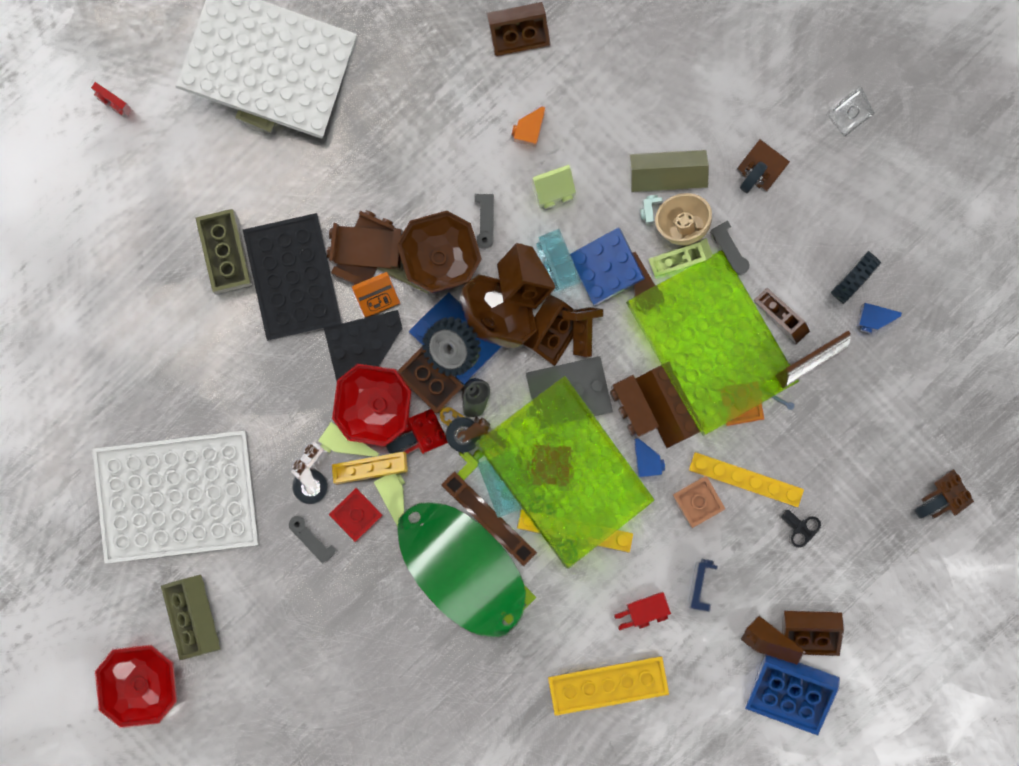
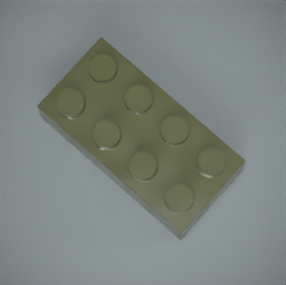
M229 209L195 217L212 292L220 294L253 286L235 211Z

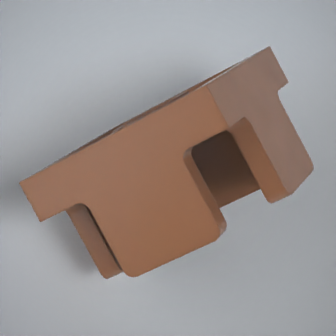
M707 476L673 494L678 508L691 528L726 509Z

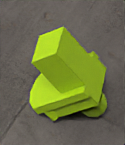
M476 450L473 455L469 451L464 453L458 452L467 462L457 473L463 480L481 464L478 460L483 457L482 450Z

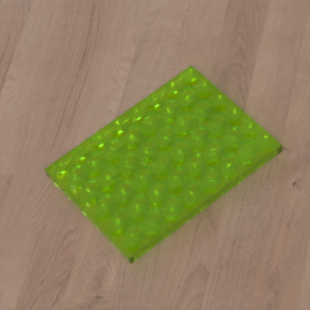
M722 250L713 254L709 259L694 264L626 302L702 436L799 382V380H796L782 388L775 377L776 374L789 367L790 364Z
M566 376L560 378L475 442L566 569L578 562L655 501Z

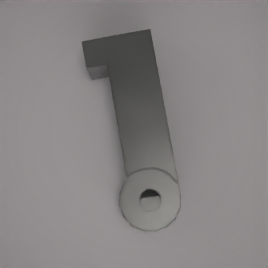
M475 194L474 202L480 203V234L476 239L477 245L481 249H489L493 245L494 194Z
M727 220L711 229L710 234L734 274L744 275L748 271L750 264L746 258L741 256L730 237L728 230H730L731 225Z
M294 516L290 519V530L322 564H325L338 552L333 545L327 548L307 527V522L303 517Z

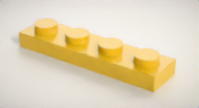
M405 452L332 464L334 484L408 472Z

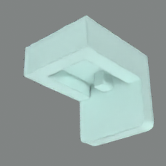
M658 195L646 196V199L643 200V209H640L641 220H645V225L653 224L652 205L662 204V197L658 198Z

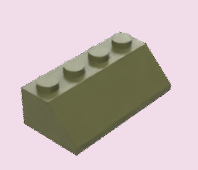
M197 575L161 585L179 660L221 650L202 576Z

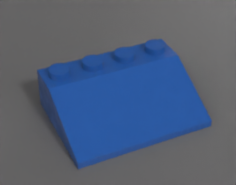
M448 292L408 331L409 334L423 346L425 343H422V340L425 337V332L440 319L454 317V319H462L461 323L466 321L462 304ZM480 340L481 344L478 347H481V352L476 364L465 373L455 377L465 385L502 346Z
M765 654L745 709L819 735L839 690L840 677L802 663L794 664Z

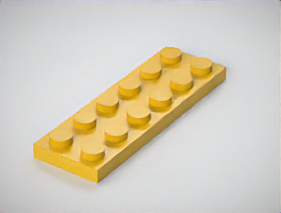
M662 656L548 677L555 716L669 695Z

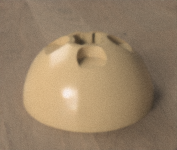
M691 193L678 194L661 204L656 213L655 223L659 233L668 242L681 246L691 245L700 241L709 231L712 223V211L709 203L701 196Z

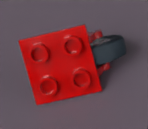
M429 409L409 417L407 430L386 447L389 454L400 451L409 454L419 448L422 454L448 442L434 411Z

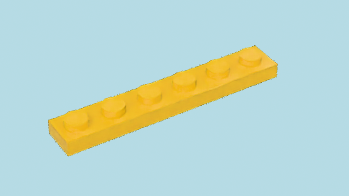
M694 452L688 470L797 508L804 492L802 488Z
M522 509L520 510L517 529L627 553L630 552L633 533Z

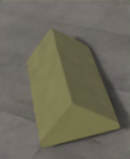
M707 151L630 154L631 192L708 188L709 163Z

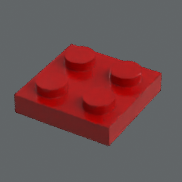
M94 82L91 87L95 92L94 96L105 105L109 103V106L119 115L126 114L129 117L133 111L130 106L100 84Z
M357 488L328 514L355 542L383 516Z

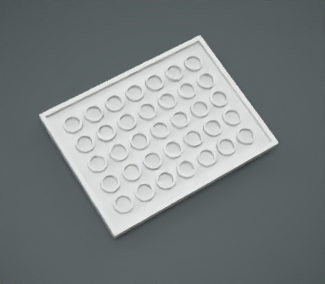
M206 0L176 88L322 139L357 34L262 0Z
M245 430L92 449L105 564L259 545Z

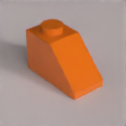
M541 106L518 120V124L513 126L511 136H514V142L536 147L545 114V107Z

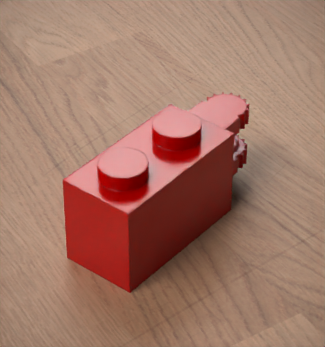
M660 592L626 604L628 610L614 614L615 619H620L630 614L632 621L620 624L618 626L619 630L631 626H638L641 629L650 626V621L657 620L658 623L667 620V615H670L671 611L664 592Z

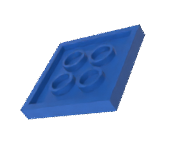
M619 227L569 254L595 306L645 279Z

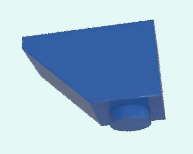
M864 303L862 304L856 327H860L862 332L872 333V331L875 332L901 317L902 312Z
M639 438L634 439L638 478L662 475V471H665L664 459L661 460L660 455Z

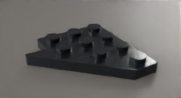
M398 310L324 328L336 382L357 364L380 367L403 329Z

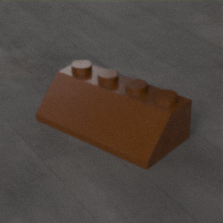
M669 362L635 378L659 425L657 430L666 449L703 431Z

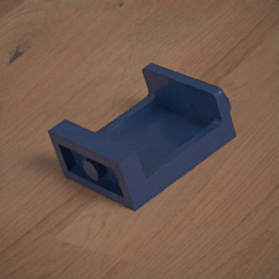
M701 559V562L695 563L687 607L710 612L711 604L699 601L705 569H717L718 566L714 565L712 560Z

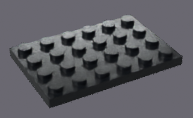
M317 213L242 229L267 341L342 324Z

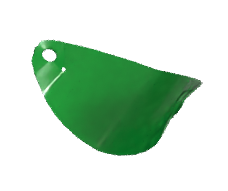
M419 503L408 508L401 515L397 525V532L403 560L418 586L434 605L452 621L472 633L490 637H500L508 634L523 615L526 590L516 565L502 545L481 524L449 505ZM413 512L420 514L419 521L415 523L409 521V515ZM511 614L513 616L512 623L507 626L504 625L503 619Z

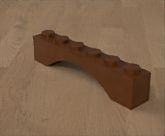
M455 471L441 484L523 567L537 554Z

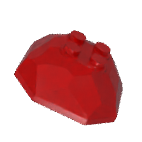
M357 364L337 380L332 419L348 441L387 446L407 430L412 391L396 369Z
M153 645L112 649L95 670L98 710L120 728L159 724L177 702L174 664Z

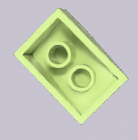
M570 165L532 177V188L539 208H551L555 206V202L561 200L563 203L568 202L576 195Z

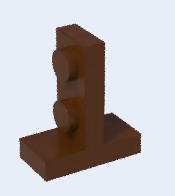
M585 307L563 311V319L573 320V355L592 356L593 318L603 317V309Z

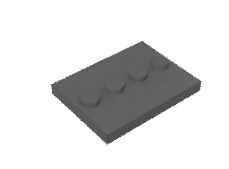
M600 356L526 372L538 429L613 412Z

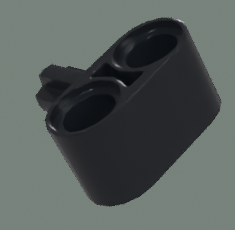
M788 509L781 515V518L793 529L789 535V543L796 548L804 547L821 528V521L815 516L806 517L801 521ZM810 519L816 523L814 530L807 528V522ZM796 534H801L803 537V542L799 545L794 542Z

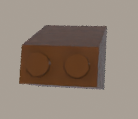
M516 243L497 263L503 302L536 309L556 288L532 246Z

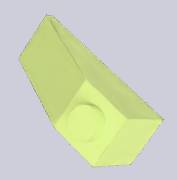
M704 238L694 244L681 246L649 258V262L656 277L705 261L712 257L713 254L707 238Z
M330 422L318 440L322 443L321 447L329 453L332 450L336 453L369 457L380 455L364 443L348 441L338 426Z
M400 473L384 476L374 482L396 525H398L399 518L405 512L404 488L402 486L405 482Z

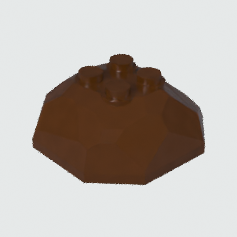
M447 210L410 220L397 242L407 281L431 294L467 284L482 260L471 223Z
M478 274L462 288L460 301L466 322L468 323V328L470 326L474 328L472 333L477 332L478 339L499 346L517 348L537 332L532 308L503 302L500 279Z

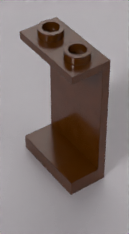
M365 210V213L359 212V218L355 227L394 231L395 226H393L392 221L386 218L382 220L375 218L376 214ZM337 264L333 267L331 274L356 285L373 278L377 268Z
M333 223V228L329 230L331 247L328 246L327 258H329L332 264L400 270L401 257L397 242L403 230L394 228V231L347 227Z

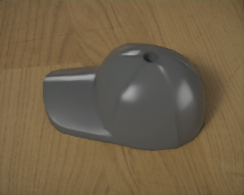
M473 378L464 385L462 400L463 414L466 417H476L483 414L490 396V386L486 381Z

